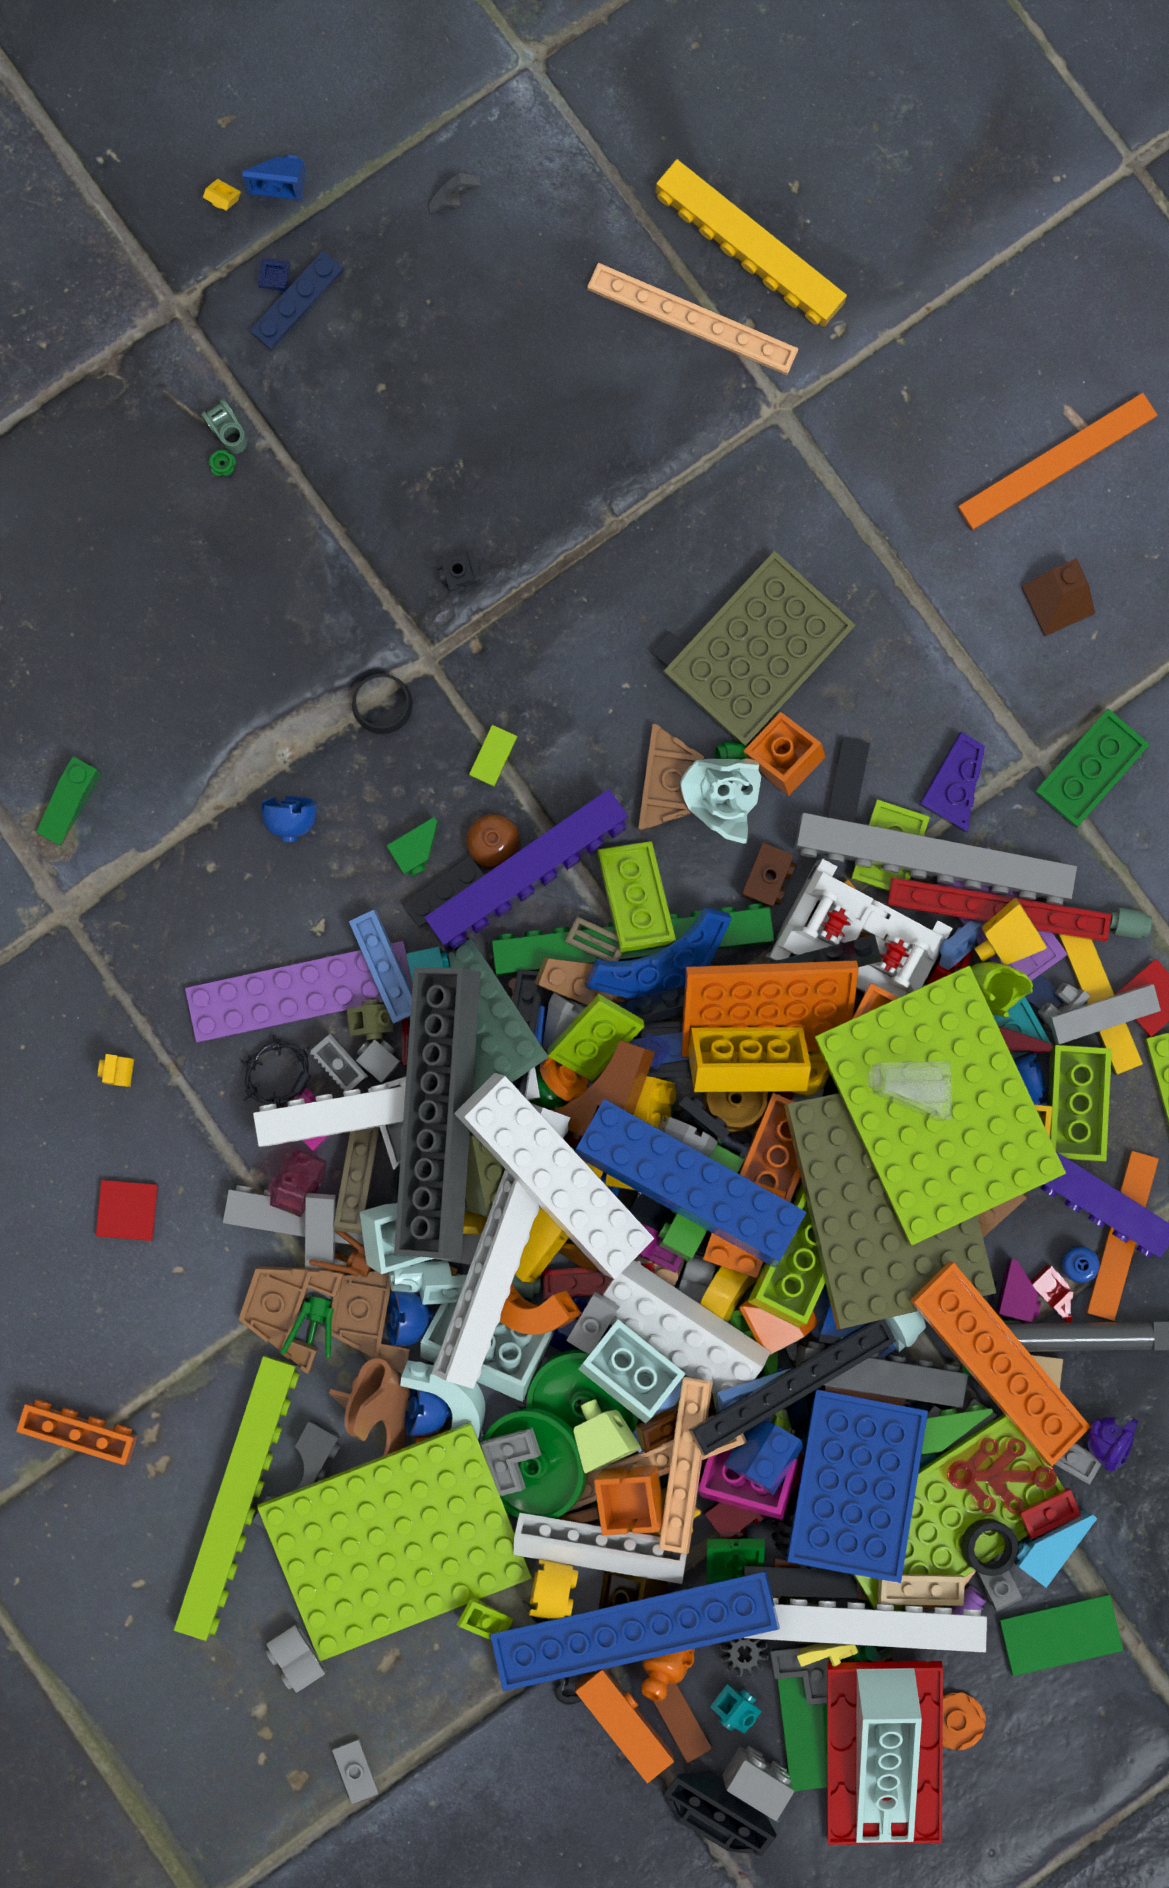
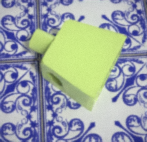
M596 1399L581 1405L587 1421L574 1427L573 1431L585 1473L598 1471L641 1449L640 1444L619 1411L612 1410L602 1413Z

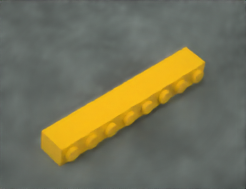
M678 159L656 183L655 193L660 202L666 206H673L678 210V215L685 222H693L700 228L699 232L708 240L714 239L721 245V250L729 257L735 256L739 259L746 271L759 275L766 287L772 291H779L784 295V300L791 307H799L806 313L805 317L814 325L820 324L822 327H825L844 305L847 295Z

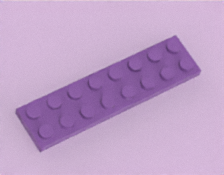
M404 941L391 943L412 991L413 983ZM361 950L185 988L196 1043L347 1011V1008L362 1006V1001L378 999L379 1004L384 1003Z

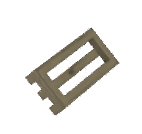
M577 916L565 943L601 960L618 961L622 954L619 947L616 948L578 930V927L582 925L618 943L616 934ZM574 935L615 953L614 957L612 958L574 940Z

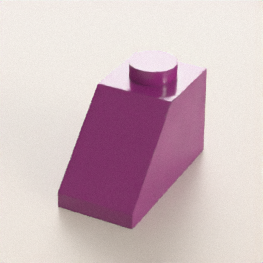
M1008 1259L995 1312L1032 1322L1033 1317H1038L1041 1307V1301L1037 1300L1038 1293L1018 1260Z

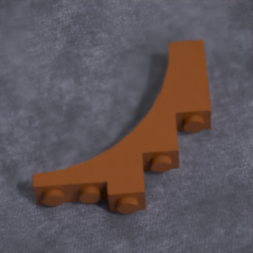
M619 1041L611 1061L600 1077L582 1095L567 1105L553 1110L570 1117L568 1131L563 1137L567 1144L570 1137L581 1141L604 1099L634 1115L655 1052L625 1041Z

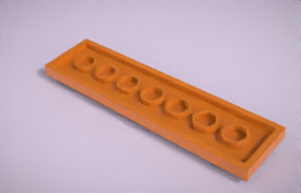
M949 1261L910 1300L1047 1465L1053 1467L1091 1427L954 1262Z

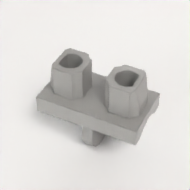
M1061 983L1055 991V995L1063 1001L1060 1006L1056 1008L1047 1002L1038 1011L1039 1016L1045 1022L1043 1027L1049 1032L1052 1031L1049 1016L1083 1006L1090 997L1085 990L1074 988L1067 983Z

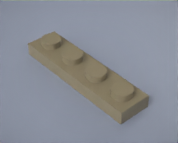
M380 1127L350 1132L333 1226L335 1231L362 1234L360 1212L367 1208Z

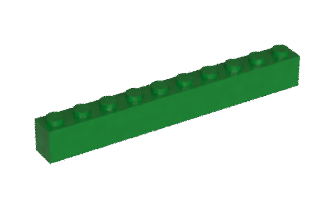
M763 904L747 905L745 911H735V907L718 909L719 911L729 913L732 919L717 950L773 943L770 907L763 908ZM701 911L691 912V917L680 918V914H670L676 940L693 925ZM613 921L608 922V927H603V929L616 934ZM582 925L580 926V931L616 948L619 947L617 942ZM569 927L553 929V934L542 935L541 930L525 932V937L514 938V934H503L497 936L498 940L492 941L496 976L517 974L518 969L539 971L544 958L594 964L595 960L599 958L565 943L570 932ZM574 935L573 937L574 940L581 942L612 958L615 955V953L610 952L577 935ZM669 945L622 952L618 961L643 958L659 952Z

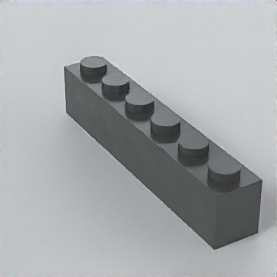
M809 1341L808 1346L799 1345L795 1366L825 1349V1344ZM876 1353L824 1384V1386L963 1408L968 1374L959 1371L960 1366L943 1363V1367L939 1368L933 1367V1362L928 1360L916 1359V1364L906 1362V1357L890 1354L889 1359L879 1358V1353Z

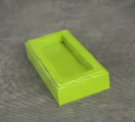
M492 725L469 776L495 787L517 740V736Z

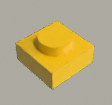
M216 179L205 189L203 198L210 201L215 207L227 211L239 200L241 191Z

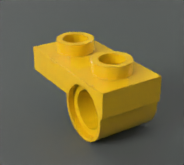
M106 1054L105 1060L100 1059L98 1076L102 1077V1083L131 1087L134 1059Z

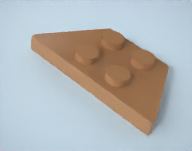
M652 724L638 830L641 831L693 814L683 799L680 781L687 769L696 760H704L703 755L686 746L678 738L668 734L657 724Z

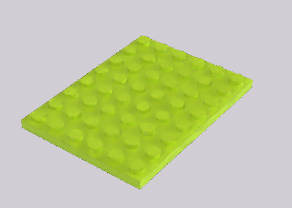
M970 966L814 1037L910 1246L1066 1174Z
M471 1422L258 1505V1511L319 1661L466 1605L472 1598L481 1599L532 1579L525 1558L513 1555L515 1532Z

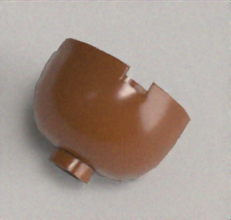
M487 814L479 817L470 825L466 834V848L469 856L477 865L485 869L496 868L520 851L521 836L517 826L509 818L500 814Z

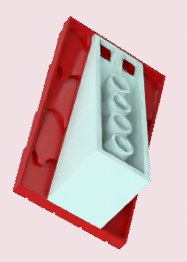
M942 1661L843 1662L836 1666H833L831 1662H827L828 1845L942 1843Z

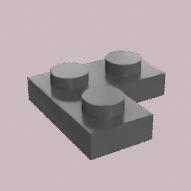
M810 1645L772 1648L770 1652L775 1679L803 1677L807 1705L827 1703V1662H831L830 1658L827 1657L801 1667L797 1655L801 1648Z

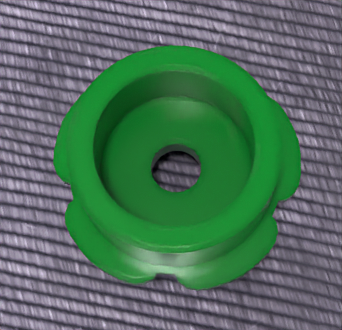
M218 450L210 456L208 463L214 475L228 476L234 471L233 466H235L236 460L228 451ZM221 461L225 462L223 466L220 465Z

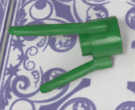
M309 1297L308 1302H303L302 1310L281 1349V1354H286L305 1316L308 1315L307 1320L311 1322L307 1344L312 1345L317 1324H323L325 1319V1357L328 1359L331 1357L332 1316L334 1309L330 1308V1301L318 1297Z

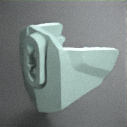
M753 759L696 760L687 769L680 781L681 793L688 809L711 830L717 831L725 839L747 843V814L757 804L761 774L758 771L759 762ZM743 785L748 786L746 790H741Z

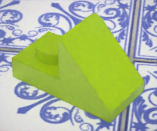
M472 1598L468 1602L457 1625L491 1640L490 1634L508 1630L514 1619L508 1614L486 1605L480 1599Z

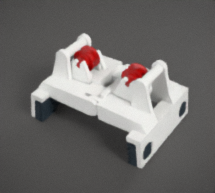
M824 859L816 861L770 946L765 959L773 962L788 958L790 954L796 956L837 945L840 942H849L859 939L862 932H865L870 936L875 935L881 962L858 967L857 990L865 993L870 983L900 998L922 988L940 956L941 944L945 939H949L953 928L937 921L933 930H930L833 878L832 876L837 869V866ZM819 900L820 903L817 909L815 910L807 927H805L804 925L806 924L812 910L814 909L817 901Z

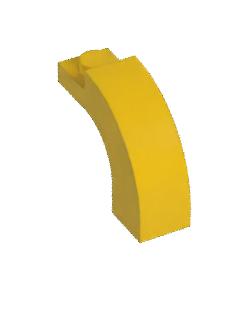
M762 1262V1265H761V1268H760L758 1277H759V1275H760V1272H761V1269H762V1266H763V1263H764V1262ZM721 1266L706 1290L700 1305L729 1323L739 1300L758 1280V1277L755 1278Z

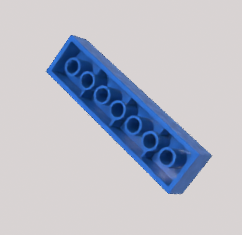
M605 1099L575 1150V1153L588 1164L774 1268L783 1257L806 1214V1211Z

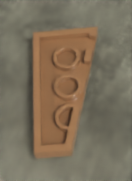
M544 958L534 983L586 1006L598 994L614 1003L631 1000L588 989L585 982L593 967V964Z

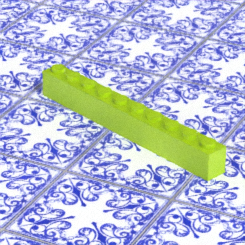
M267 1355L262 1358L174 1628L176 1632L204 1641L209 1639L210 1634L216 1635L221 1620L216 1618L219 1607H225L230 1591L225 1590L228 1579H234L238 1564L234 1563L237 1552L242 1553L245 1547L247 1536L243 1535L246 1524L251 1526L256 1509L252 1508L255 1497L260 1498L265 1482L260 1480L263 1471H269L274 1457L273 1454L269 1453L272 1443L277 1444L281 1436L283 1427L278 1425L281 1415L287 1416L291 1400L287 1399L290 1388L295 1389L300 1377V1373L296 1372L298 1365Z

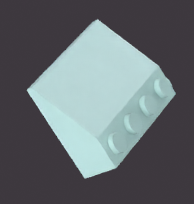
M457 1303L440 1305L421 1341V1358L435 1363ZM499 1322L491 1339L490 1350L486 1354L481 1367L480 1378L476 1382L523 1402L555 1330L544 1334L530 1335L514 1331Z

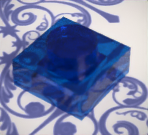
M262 258L259 288L286 291L290 263L288 261Z
M649 1032L645 1034L639 1045L655 1052L650 1066L655 1070L659 1069L671 1048L670 1044Z

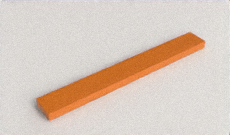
M1141 393L959 505L957 509L973 531L1152 421L1158 415L1144 393Z

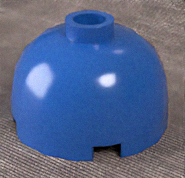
M285 796V800L278 802L276 797L264 799L261 801L262 821L271 834L281 837V841L295 842L298 840V836L305 835L313 828L317 816V802H313L311 798Z
M1035 1052L1028 1053L1013 1059L1034 1105L1048 1106V1099L1042 1100V1093H1046L1047 1089L1040 1062H1033L1037 1054Z
M390 1292L387 1314L391 1313V1324L387 1323L390 1344L399 1347L414 1345L423 1339L428 1326H430L434 1318L433 1310L428 1309L427 1304L422 1305L420 1294L416 1292Z
M410 1388L409 1400L411 1401L409 1412L405 1410V1430L407 1435L426 1437L438 1433L445 1425V1421L451 1419L452 1411L449 1405L433 1393Z

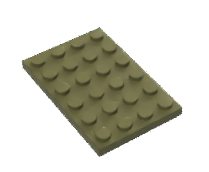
M774 550L669 664L663 673L732 737L746 746L856 625Z

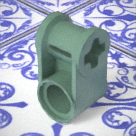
M223 398L220 400V404L208 412L203 411L200 413L210 430L217 436L229 453L238 454L246 449L247 437L243 428ZM237 433L240 435L237 442H227L231 434Z

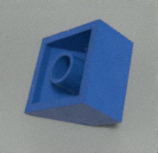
M764 1420L743 1433L747 1442L733 1449L724 1466L774 1496L803 1448V1444L799 1438L779 1426Z

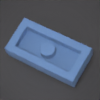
M971 920L964 927H959L952 937L945 939L939 950V953L942 954L939 966L950 970L976 947L981 924Z

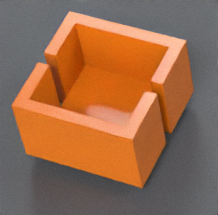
M658 1466L632 1467L629 1473L627 1468L602 1469L594 1479L602 1536L628 1534L631 1528L633 1534L658 1532L662 1527L664 1514Z

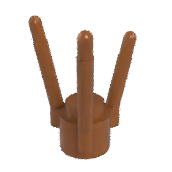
M335 1231V1233L359 1250L358 1252L353 1250L350 1257L335 1252V1259L346 1262V1266L312 1259L309 1261L310 1265L349 1273L356 1277L358 1275L367 1277L371 1270V1267L366 1263L364 1246L342 1231Z

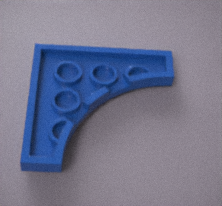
M703 907L693 925L668 947L652 955L635 960L604 961L596 959L585 983L588 989L629 999L683 986L686 980V967L710 966L732 918L729 913Z

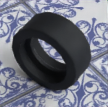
M978 1520L971 1524L962 1536V1557L968 1566L983 1575H1001L1011 1569L1017 1560L1019 1551L1017 1537L1012 1529L997 1520ZM985 1531H996L1004 1539V1553L993 1564L982 1563L975 1555V1543Z

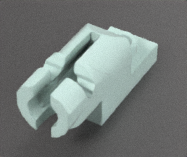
M429 1261L390 1271L389 1283L392 1291L420 1292L422 1305L457 1303L467 1275L452 1276L448 1261Z

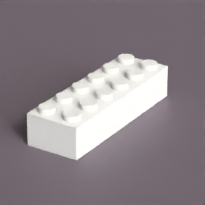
M635 1260L616 1279H612L601 1295L620 1306L610 1325L613 1326L617 1320H620L686 1373V1376L713 1381L711 1392L716 1396L717 1392L753 1381L763 1369L771 1352Z

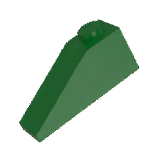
M72 757L58 781L36 833L61 846L102 774L92 766Z

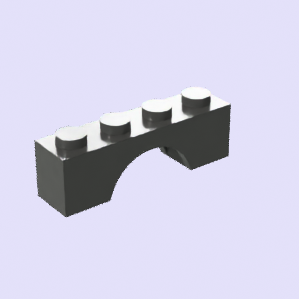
M313 1420L307 1423L295 1445L303 1459L304 1474L299 1486L294 1490L322 1480L327 1472V1469L323 1466L328 1457L334 1459L341 1447V1444L337 1442L340 1435ZM269 1494L264 1502L282 1495ZM258 1511L253 1522L266 1529Z

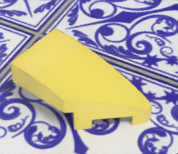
M819 1643L801 1648L797 1658L801 1667L827 1657L830 1658L832 1665L836 1666L841 1663V1659L857 1654L858 1649L856 1645Z

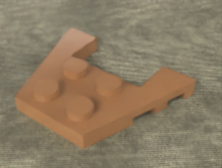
M377 1271L369 1272L367 1277L358 1275V1277L353 1275L343 1276L338 1294L335 1298L333 1297L331 1306L334 1309L332 1336L374 1359L385 1360L393 1369L403 1374L410 1348L381 1343L391 1290L389 1272L380 1274Z
M258 1266L255 1269L238 1320L265 1342L269 1341L281 1351L300 1314L308 1288L335 1298L345 1273L329 1269ZM293 1339L286 1354L283 1356L293 1360L300 1366L299 1369L309 1374L319 1348Z

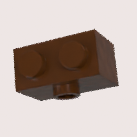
M762 843L741 897L758 904H763V906L770 907V909H772L774 903L780 905L786 890L781 887L784 878L790 879L796 863L791 862L794 855Z

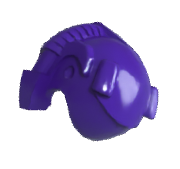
M1115 1417L1093 1420L1087 1436V1446L1105 1470L1115 1471L1126 1464L1134 1441L1133 1436L1138 1420L1132 1419L1124 1428L1115 1424Z

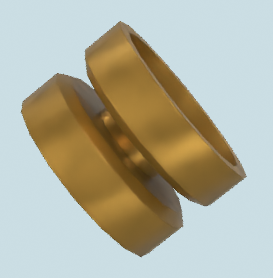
M767 1091L705 1092L703 1104L706 1108L704 1111L712 1117L716 1115L725 1121L728 1125L726 1129L730 1131L729 1134H740L749 1131L758 1123L766 1109L768 1093ZM731 1097H734L735 1101H740V1103H733Z

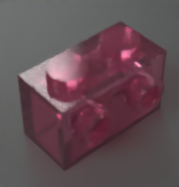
M295 1149L290 1158L284 1159L278 1177H273L269 1183L268 1193H271L270 1206L301 1217L305 1211L307 1193L316 1194L325 1179L326 1160Z

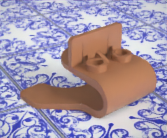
M376 1358L367 1361L362 1366L358 1376L352 1383L351 1394L330 1389L329 1394L346 1409L345 1429L350 1436L365 1441L372 1427L378 1421L382 1420L384 1422L387 1432L384 1455H387L404 1447L405 1409L411 1391L410 1388L400 1386L401 1376L385 1360Z

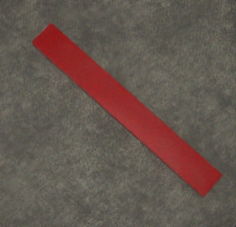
M892 877L887 906L988 922L1015 898ZM1017 898L1037 931L1101 942L1108 941L1112 914Z

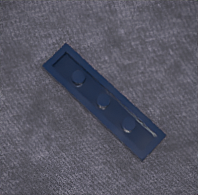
M322 250L250 329L251 334L272 351L344 272L343 267Z

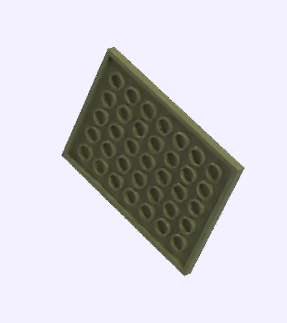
M840 1093L784 1105L836 1330L917 1312L918 1310L910 1300L949 1261L957 1265L982 1296L996 1293L978 1215L910 1246Z

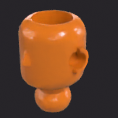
M695 1649L642 1660L643 1668L649 1675L642 1682V1694L653 1701L660 1702L665 1699L668 1691L667 1685L681 1682L688 1668L692 1667Z

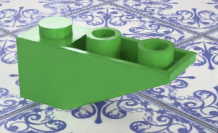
M984 1405L967 1407L968 1412L957 1414L956 1409L940 1411L939 1417L929 1418V1415H927L921 1456L942 1452L993 1413L992 1408L985 1409Z

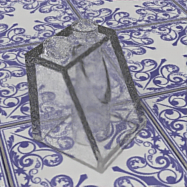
M950 1062L878 1063L872 1065V1070H868V1087H873V1094L935 1121L952 1120Z

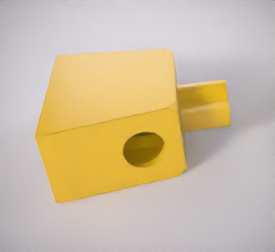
M1015 898L982 926L988 940L975 947V950L983 962L998 954L1004 965H1008L1046 949L1047 946L1023 907Z

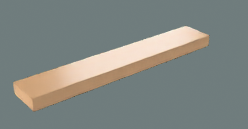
M691 1377L682 1378L659 1549L682 1554L689 1553L702 1454L689 1429L708 1418L713 1381Z

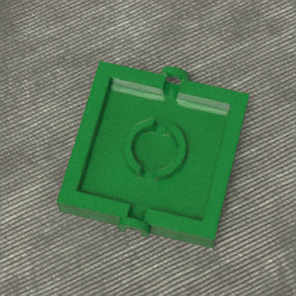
M764 1538L707 1539L706 1584L742 1577L744 1566L764 1567Z

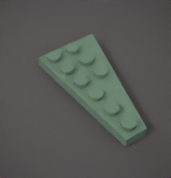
M470 938L448 953L450 968H465L481 972L472 1094L494 1073L506 1076L512 1083L547 1059V1053L474 941Z

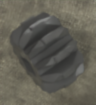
M739 1638L727 1641L730 1645L721 1644L720 1650L728 1653L720 1658L722 1662L731 1661L726 1667L728 1672L733 1671L737 1666L736 1673L738 1677H742L744 1669H747V1673L751 1677L753 1676L751 1667L755 1666L760 1671L763 1669L758 1659L768 1660V1655L760 1652L768 1647L765 1642L758 1643L760 1639ZM741 1646L744 1649L746 1646L750 1647L748 1649L750 1656L745 1658L743 1655L742 1659L739 1658L738 1648Z

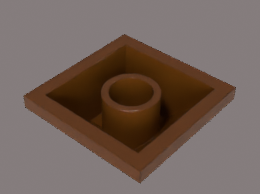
M1077 558L1049 570L1022 586L1044 636L1095 614L1089 583Z

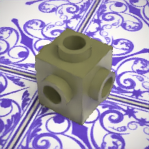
M378 999L362 1001V1006L347 1008L350 1036H366V1041L383 1039V1033L393 1032V1023L385 1004H379Z

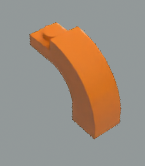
M511 1283L510 1294L502 1308L500 1322L514 1331L537 1335L564 1327L582 1313L567 1291L554 1294L541 1305H536L526 1301Z

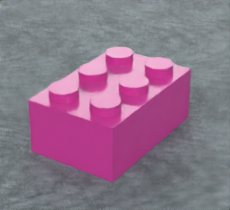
M734 1448L707 1459L698 1489L702 1498L784 1521L799 1469L797 1459H795L774 1496L724 1466Z

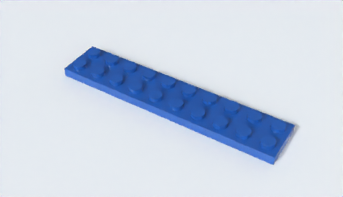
M764 1571L490 1634L504 1692L779 1630L780 1626L767 1572Z

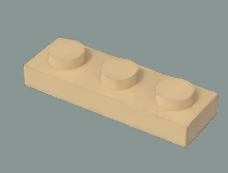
M902 1574L901 1583L879 1580L878 1603L890 1605L964 1606L965 1577L962 1575Z

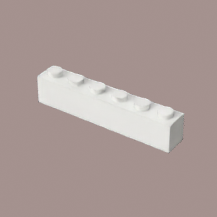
M519 1513L514 1537L513 1555L680 1584L683 1582L687 1554L659 1549L660 1537L641 1533L633 1534V1532L602 1536L600 1526Z

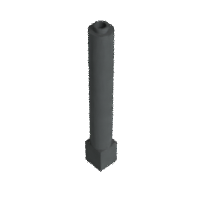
M1169 1321L1006 1324L1028 1352L1169 1350Z

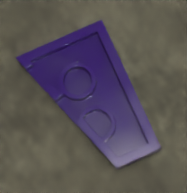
M963 732L959 733L919 802V805L963 832H968L969 817L974 804V792L980 775L985 746Z

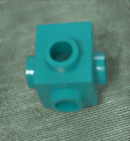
M728 1684L710 1706L721 1717L718 1721L730 1731L736 1728L744 1734L755 1723L756 1718L762 1712L754 1704L756 1698L745 1689L739 1692Z

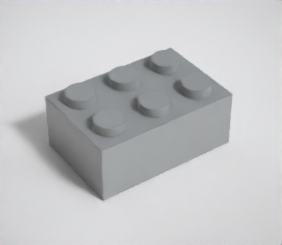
M749 1745L747 1749L739 1746L722 1774L726 1790L777 1822L794 1793L792 1780L789 1778L787 1769L776 1761H772L769 1764L762 1757L763 1754Z

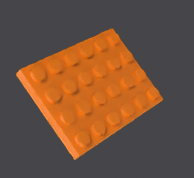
M857 961L686 967L681 1036L682 1057H689L688 1047L691 1028L803 1027L808 1052H821L814 1037L853 1018L859 969Z

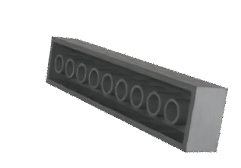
M414 967L394 1255L461 1259L470 1130L454 1113L472 1096L480 971L465 968Z

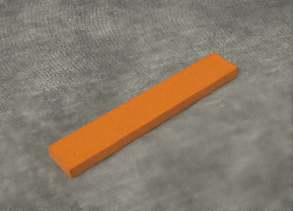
M1130 1151L1119 1192L1146 1208L1159 1159ZM1109 1226L1099 1263V1271L1095 1277L1086 1313L1115 1321L1136 1242L1129 1239L1125 1243L1112 1235L1114 1228Z

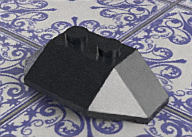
M711 1771L678 1774L664 1793L666 1801L669 1802L679 1822L726 1851L754 1853L755 1855L762 1856L776 1838L777 1834L767 1815L728 1792L724 1780Z

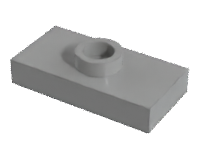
M595 1292L566 1341L590 1355L620 1306Z
M360 1738L332 1749L352 1804L379 1794Z

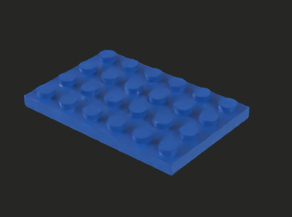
M817 1389L814 1391L786 1562L901 1583L928 1411Z

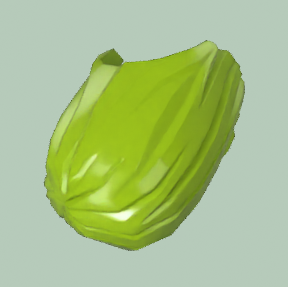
M979 962L971 967L993 1015L1004 1018L1009 1017L1007 1012L1009 1008L1033 992L1032 981L1026 974L1015 968L996 962Z

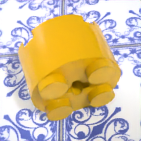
M539 1559L537 1565H541L542 1570L535 1572L530 1604L535 1605V1610L530 1609L529 1616L550 1620L571 1616L573 1599H569L570 1588L576 1587L578 1570H573V1565Z

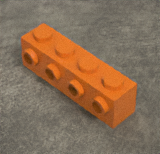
M35 1399L34 1403L30 1402L24 1405L16 1432L121 1465L130 1463L138 1435L132 1434V1428L119 1424L112 1428L106 1426L103 1419L89 1416L88 1420L77 1417L79 1412L62 1408L61 1411L51 1409V1403Z

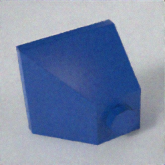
M285 155L284 158L275 157L244 170L242 177L248 195L302 201L306 168L304 160H300L299 157L294 155Z

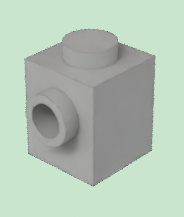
M375 1039L372 1043L366 1041L357 1051L360 1057L356 1061L381 1083H384L401 1064L392 1055L396 1050L384 1040L380 1044Z

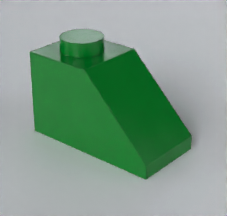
M435 817L387 845L388 850L405 877L411 875L413 878L426 870L424 865L430 861L438 828Z

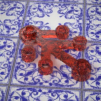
M989 1437L981 1440L980 1449L967 1461H955L950 1465L947 1472L949 1483L957 1489H967L977 1501L978 1509L985 1513H991L995 1510L996 1501L993 1497L986 1495L975 1481L987 1482L1004 1501L1005 1509L1013 1514L1022 1511L1023 1501L1019 1497L1014 1496L1003 1482L1034 1483L1036 1487L1043 1490L1053 1488L1057 1482L1055 1471L1043 1465L1036 1467L1034 1471L1004 1470L1016 1457L1022 1456L1026 1451L1025 1443L1017 1438L1008 1441L1007 1450L986 1470L977 1468L988 1456L995 1455L999 1450L998 1442ZM992 1442L993 1448L987 1452L985 1449L986 1444ZM1015 1443L1020 1444V1449L1018 1452L1013 1451V1445ZM963 1469L964 1477L958 1479L957 1472ZM1041 1472H1045L1046 1478L1040 1482L1038 1476ZM989 1499L990 1506L984 1509L983 1501ZM1012 1500L1017 1501V1507L1015 1509L1010 1508V1503Z

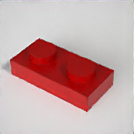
M1068 1488L1018 1511L1027 1537L1030 1539H1034L1082 1516L1072 1491Z

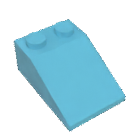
M1081 1510L1082 1516L1034 1539L1027 1537L1024 1542L1020 1540L1018 1542L1017 1560L1014 1564L1047 1588L1097 1518L1089 1512Z

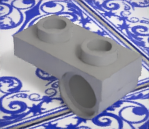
M694 1255L689 1262L686 1261L678 1290L700 1304L711 1283L716 1264L703 1260L704 1257Z
M999 1554L986 1564L995 1563L1000 1559L1001 1554ZM1009 1570L996 1576L983 1575L977 1572L996 1612L1022 1600V1596Z

